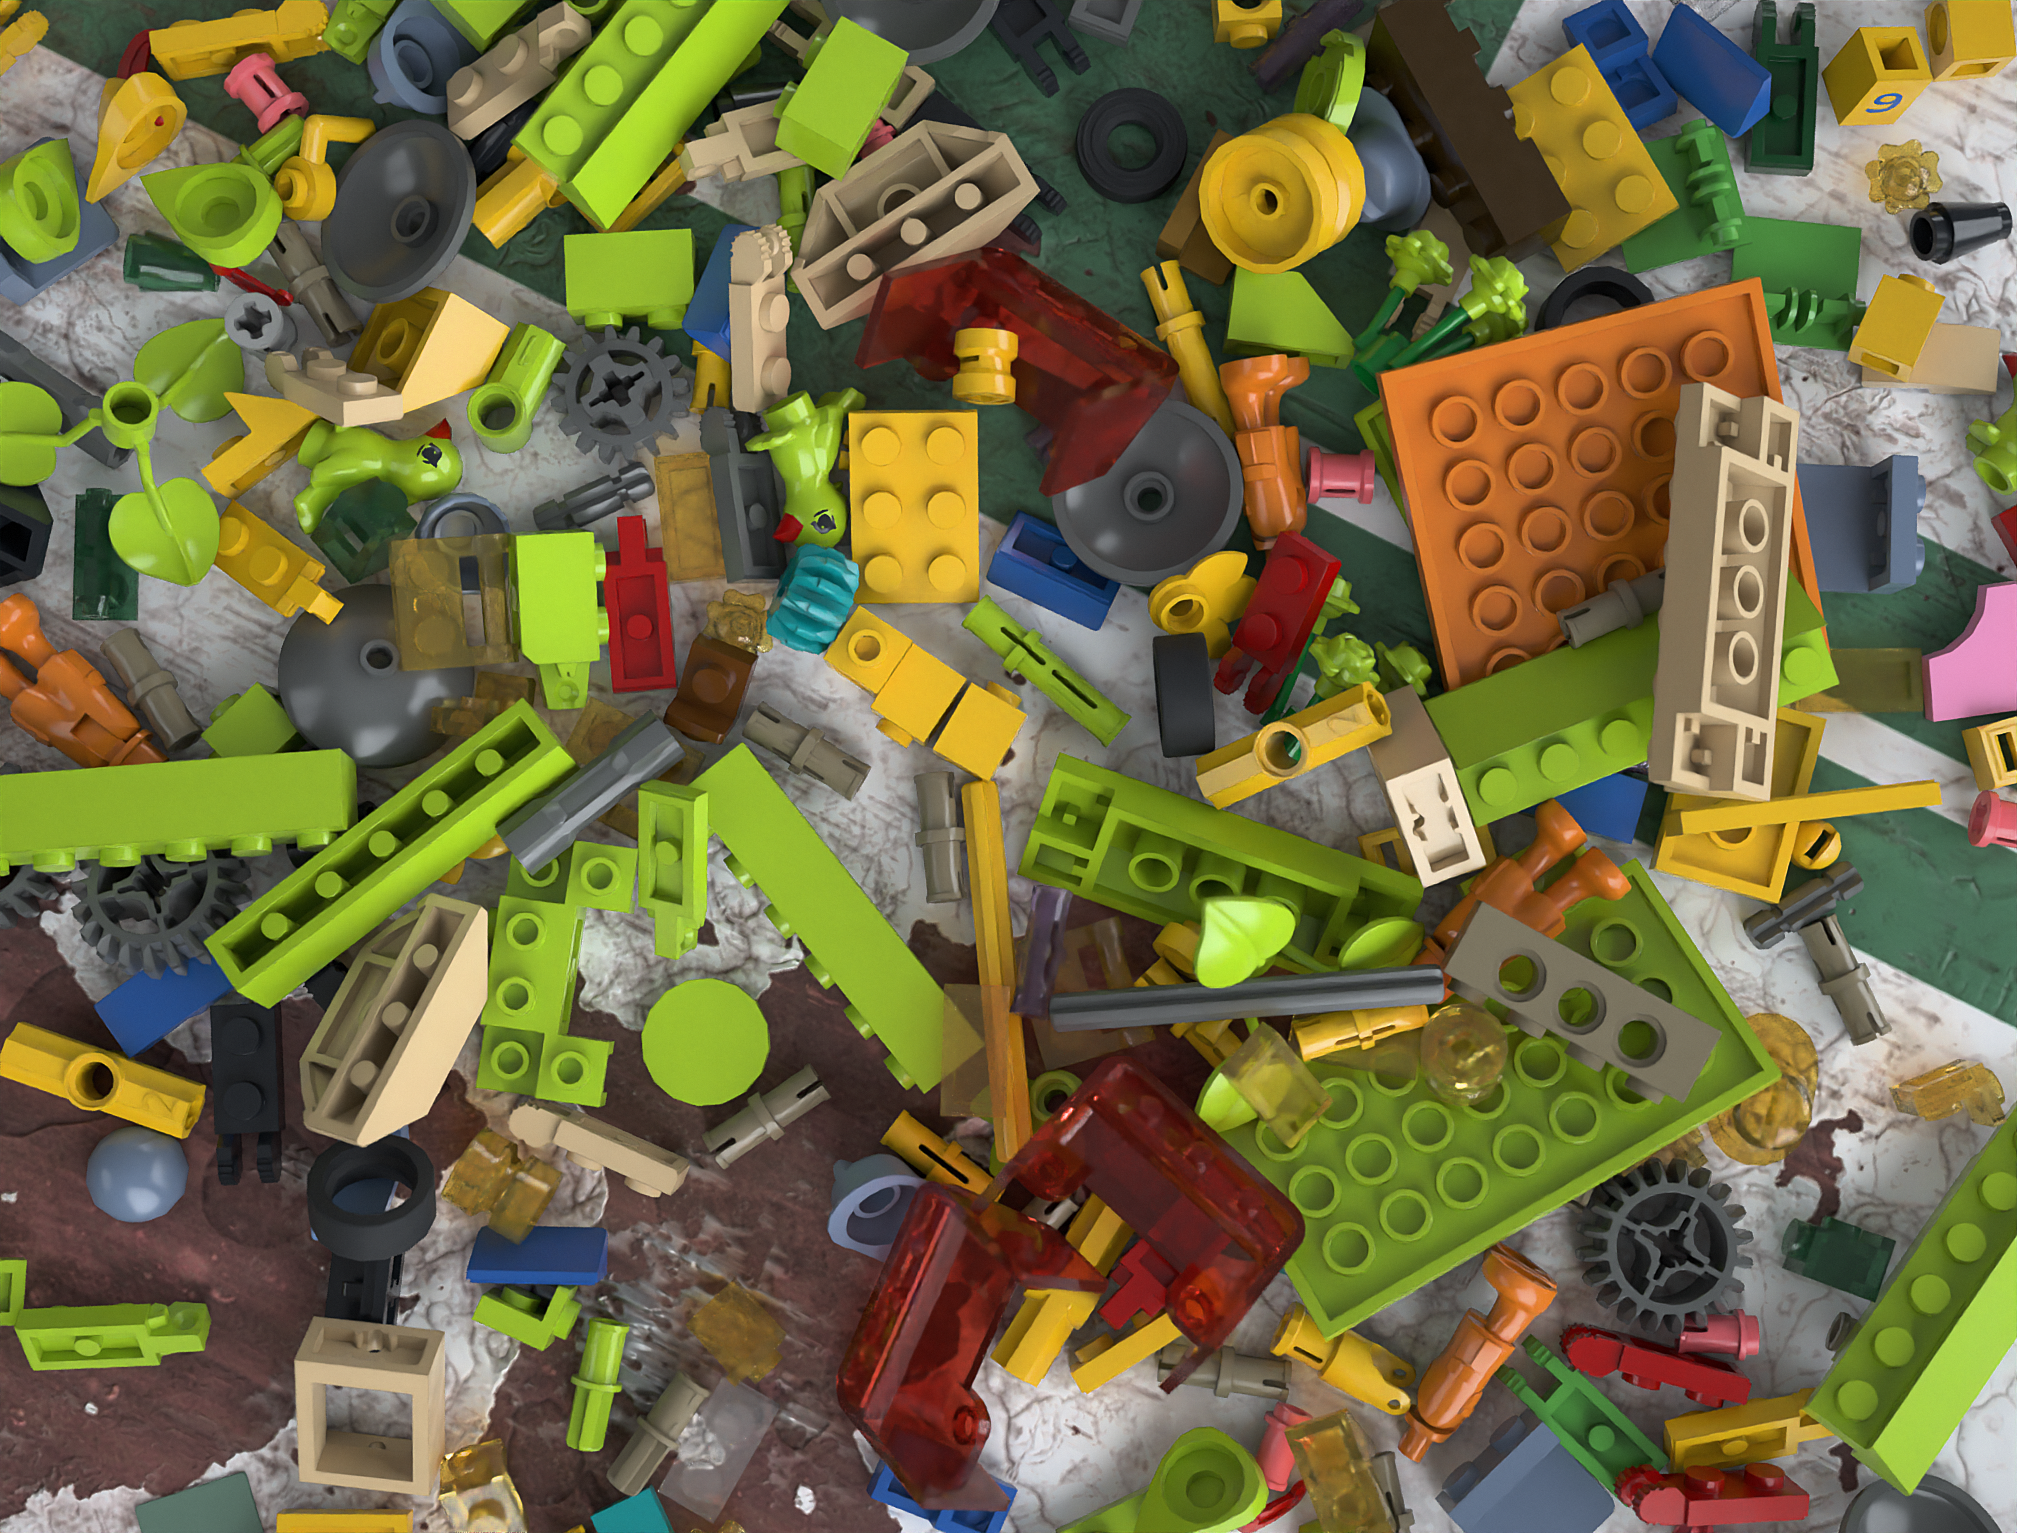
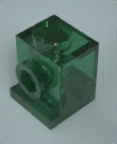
M376 476L342 490L310 538L348 583L352 585L393 566L399 558L396 553L418 523L406 510L408 508V499L405 493L396 485L382 482ZM353 532L364 544L361 551L358 552L344 535Z
M1826 1215L1823 1216L1820 1226L1794 1218L1789 1223L1782 1240L1781 1251L1786 1256L1782 1268L1876 1303L1896 1240L1866 1230L1862 1231V1228Z

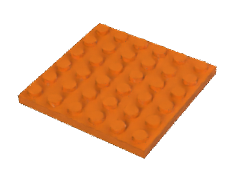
M1750 276L1375 373L1444 692L1454 690L1569 644V639H1565L1557 620L1558 611L1566 610L1608 591V584L1617 579L1623 578L1629 582L1665 566L1664 547L1669 537L1671 513L1669 484L1674 475L1677 441L1674 422L1680 405L1681 385L1706 382L1740 399L1766 396L1784 405L1760 276ZM1795 468L1788 567L1824 618ZM1824 626L1820 629L1823 634L1829 654H1831L1826 632V626Z

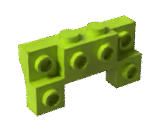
M574 840L570 847L534 875H531L513 853L511 854L505 896L500 895L498 908L490 907L488 911V945L492 946L488 971V999L482 1009L480 1023L485 1025L475 1088L535 1096L537 1099L594 1107L605 1105L607 1092H603L608 1055L613 1054L615 1041L567 1035L569 1030L587 907L634 914L636 901H632L638 864V849Z

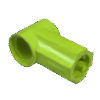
M518 321L485 385L475 390L467 404L468 421L482 444L492 452L500 454L514 453L523 448L530 440L533 431L532 420L553 383L551 380L553 373H558L565 360L562 354L565 350L569 351L566 344L559 341L551 333L533 324H524ZM501 407L515 410L514 420L508 427L502 430H491L485 427L486 419L493 410Z

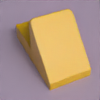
M224 392V396L252 432L246 437L238 435L222 443L211 456L214 461L200 471L215 491L230 500H237L297 455L307 433L319 419H324L331 424L333 423L289 400Z

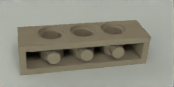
M1477 899L1440 964L1441 970L1452 976L1446 987L1447 989L1480 1007L1483 1006L1488 996L1511 1008L1505 1019L1507 1022L1540 1040L1546 1029L1570 1041L1564 1053L1598 1072L1601 1071L1606 1061L1629 1073L1623 1085L1660 1105L1665 1094L1684 1103L1723 1033ZM1512 955H1525L1533 967V976L1530 983L1518 991L1505 990L1498 976L1502 962ZM1582 987L1586 989L1592 1002L1588 1016L1577 1023L1564 1022L1558 1012L1560 997L1571 988ZM1643 1020L1650 1030V1041L1647 1048L1637 1055H1624L1618 1045V1035L1621 1028L1630 1021Z

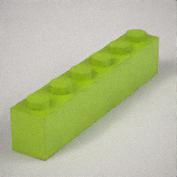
M521 698L203 942L235 990L270 1009L498 834L495 829L532 800L547 796L578 772L581 767L547 722L524 698Z
M741 742L687 786L708 791V839L716 833L732 852L723 859L724 863L745 889H749L755 883L760 887L771 901V904L763 909L766 916L786 940L795 933L811 951V954L803 959L806 966L826 990L835 983L851 1002L843 1012L866 1040L875 1033L891 1052L883 1062L906 1090L917 1084L925 1094L985 1046L984 1040L744 742Z
M341 749L0 775V877L8 875L9 866L33 864V870L65 872L75 869L76 860L99 859V864L102 866L130 867L141 864V855L165 854V859L173 862H194L205 860L207 858V850L231 848V854L234 856L258 857L272 854V845L297 843L298 850L321 852L358 824L356 764Z

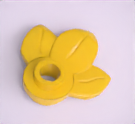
M1237 551L1216 552L1199 560L1186 575H1174L1160 582L1151 592L1147 603L1148 612L1153 623L1171 635L1204 633L1208 657L1214 659L1222 658L1231 649V636L1227 623L1243 616L1258 583L1255 578L1243 574L1247 565V555Z

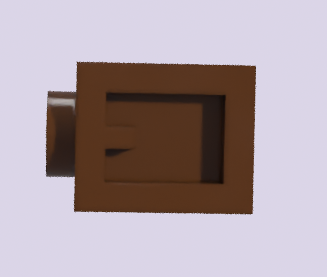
M700 632L692 642L676 697L667 707L663 723L679 729L684 736L691 740L721 745L739 720L759 655Z

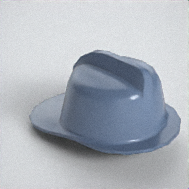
M402 0L386 22L383 30L371 41L367 53L368 72L376 87L371 98L379 104L390 102L394 106L407 110H416L428 115L445 113L448 111L446 82L459 69L471 65L484 56V54L481 55L428 0Z
M1362 86L1353 119L1345 134L1347 139L1353 144L1364 168L1366 198L1358 222L1368 223L1379 230L1398 232L1415 225L1425 214L1431 197L1430 175L1398 111L1387 96L1373 87Z
M875 1154L864 1157L854 1163L838 1160L834 1164L833 1172L836 1181L832 1186L830 1200L832 1211L829 1214L827 1231L832 1241L842 1247L853 1249L885 1263L899 1266L918 1264L941 1254L954 1243L962 1231L965 1214L959 1199L946 1189L919 1178L903 1161L891 1154Z

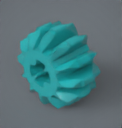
M806 543L798 548L795 556L790 558L783 575L780 576L779 584L772 594L773 599L767 610V634L777 638L781 644L796 651H806L819 655L827 650L830 642L836 640L841 625L845 623L847 613L854 603L853 597L859 586L858 564L846 558L844 553L829 546L824 547L814 543Z

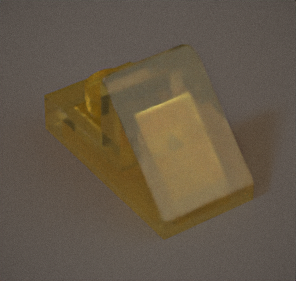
M1347 1408L1285 1428L1284 1434L1324 1533H1395L1396 1522L1372 1465L1376 1453L1375 1444Z

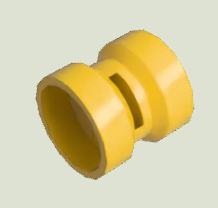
M969 328L957 331L955 335V355L961 362L960 371L953 376L952 398L965 403L981 405H1002L1015 402L1016 379L1010 374V365L1017 358L1018 335L1009 331L991 328Z

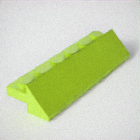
M622 0L593 35L592 41L584 46L545 94L547 97L510 142L558 183L557 190L601 228L608 230L791 0Z
M1789 567L1787 571L1777 708L1840 684L1820 629L1828 624ZM1660 610L1644 616L1643 624L1631 630L1622 626L1582 644L1577 649H1572L1569 644L1421 702L1450 758L1474 827H1481L1648 760L1647 747L1652 737L1655 706L1653 679L1658 670L1660 630L1658 626Z
M1059 752L1017 871V875L1164 927L1168 922L1182 925L1185 920H1191L1201 925L1202 899L1204 897L1247 896L1273 900L1286 906L1294 916V932L1289 943L1328 966L1338 965V956L1344 944L1366 924L1392 916L1407 917L1412 920L1424 893V888L1419 878L1226 810H1217L1216 807L1061 752ZM1280 951L1276 953L1273 965L1297 974L1314 973Z
M2017 1101L2013 1103L1981 1151L1968 1161L1831 1359L1834 1363L1802 1407L1805 1413L1852 1447L1853 1450L1850 1454L1906 1497L1912 1494L2017 1338Z

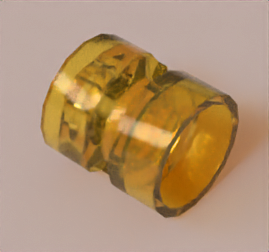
M1470 1003L1451 1004L1436 1011L1425 1024L1420 1039V1073L1428 1090L1438 1099L1456 1106L1475 1105L1489 1098L1499 1087L1505 1069L1508 1045L1506 1032L1498 1018L1483 1007Z
M485 1126L472 1140L445 1183L440 1198L470 1217L483 1211L488 1214V1228L516 1245H521L554 1197L564 1177V1173L535 1155L524 1159L518 1158V1145Z

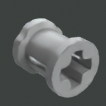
M258 292L245 293L236 297L227 308L224 320L225 329L229 337L250 355L256 356L262 362H265L264 360L268 352L285 351L290 353L292 347L297 343L298 331L293 318L287 313L282 312L280 307L270 297ZM266 317L271 322L262 326L263 336L257 339L252 333L261 330L260 320Z

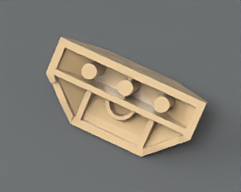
M922 120L849 168L842 182L834 178L817 189L803 232L798 257H795L790 275L822 329H830L894 304L993 240L1041 190L1006 133L983 131L965 126Z
M430 892L416 903L417 909L396 919L362 946L299 1060L301 1091L306 1108L303 1111L304 1125L311 1131L364 1147L428 1114L488 999V912L482 906Z

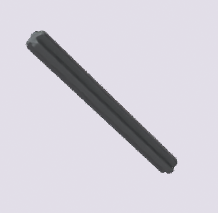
M1424 964L1246 978L1235 985L1224 988H1209L1201 982L1066 992L1055 993L1051 996L1049 1013L1050 1021L1055 1031L1069 1032L1435 1004L1443 1001L1444 980L1443 972L1439 965Z

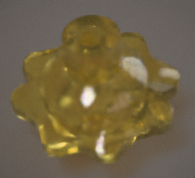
M1911 139L1899 146L1890 144L1880 146L1877 152L1878 160L1868 162L1864 169L1865 175L1870 181L1869 200L1873 203L1885 201V210L1891 215H1896L1905 209H1926L1930 203L1929 194L1937 193L1942 189L1943 181L1937 173L1938 154L1934 151L1922 153L1921 142L1916 139Z
M728 589L722 596V602L714 600L707 604L708 622L702 631L703 634L756 655L757 652L768 653L773 648L772 636L767 634L766 629L768 617L767 610H763L766 605V599L760 593L745 595L735 589Z

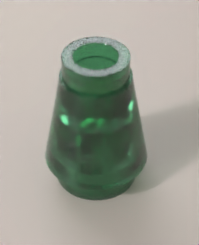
M149 229L145 235L136 233L129 235L123 262V279L126 284L138 285L140 292H218L222 276L213 273L208 262L188 248L182 241Z

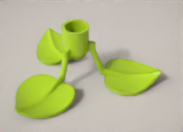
M210 318L187 322L152 337L143 345L135 358L133 369L134 381H122L110 387L103 398L102 409H90L87 418L62 435H58L62 427L60 407L44 389L25 382L9 381L0 383L1 484L28 486L47 480L52 476L56 468L55 447H68L96 426H102L105 437L112 444L124 449H134L137 455L141 482L145 492H133L123 496L113 507L108 523L109 539L113 549L128 566L150 577L183 587L195 586L204 579L214 563L219 545L220 523L216 506L206 490L189 478H173L157 488L153 478L149 455L150 446L148 443L156 431L158 412L166 409L168 405L179 418L192 423L216 421L225 417L234 409L223 393H243L245 371L241 348L229 337L225 329L224 318Z
M1247 896L1204 897L1202 899L1201 929L1194 952L1193 970L1196 978L1204 986L1224 988L1235 985L1246 978H1255L1264 974L1275 962L1276 953L1279 951L1314 973L1409 966L1421 950L1422 941L1425 937V925L1422 921L1415 922L1401 916L1386 917L1372 921L1361 927L1344 944L1338 956V965L1328 966L1289 943L1294 932L1295 919L1291 911L1282 903ZM1257 1017L1244 1018L1253 1042L1251 1054L1239 1053L1228 1057L1213 1071L1203 1086L1193 1116V1128L1198 1134L1220 1132L1249 1122L1265 1112L1277 1100L1284 1089L1288 1078L1287 1064L1278 1055L1266 1056L1268 1047Z

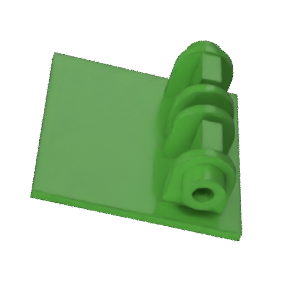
M1696 119L1683 124L1680 127L1681 134L1643 144L1680 208L1620 244L1628 273L1635 275L1752 244L1753 240L1722 130L1715 124L1707 126L1706 119Z
M1746 216L1753 242L1752 244L1733 248L1730 281L1750 276H1760L1772 343L1849 352L1852 344L1853 326H1860L1866 313L1865 301L1856 300L1862 228Z

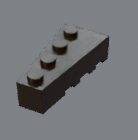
M1399 0L1377 12L1366 49L1365 74L1362 86L1373 87L1386 95L1398 111L1415 148L1421 155L1428 170L1431 195L1434 201L1441 208L1449 209L1461 226L1465 243L1472 254H1476L1487 261L1494 257L1505 256L1509 262L1515 265L1557 242L1573 210L1532 137L1518 139L1515 133L1516 120L1512 109L1514 105L1502 84L1494 88L1489 87L1475 57L1482 50L1470 27L1458 32L1444 5L1452 0Z

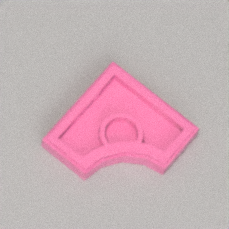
M2017 580L1979 585L1975 612L1964 632L1944 649L1921 656L1925 719L1937 722L2017 710Z

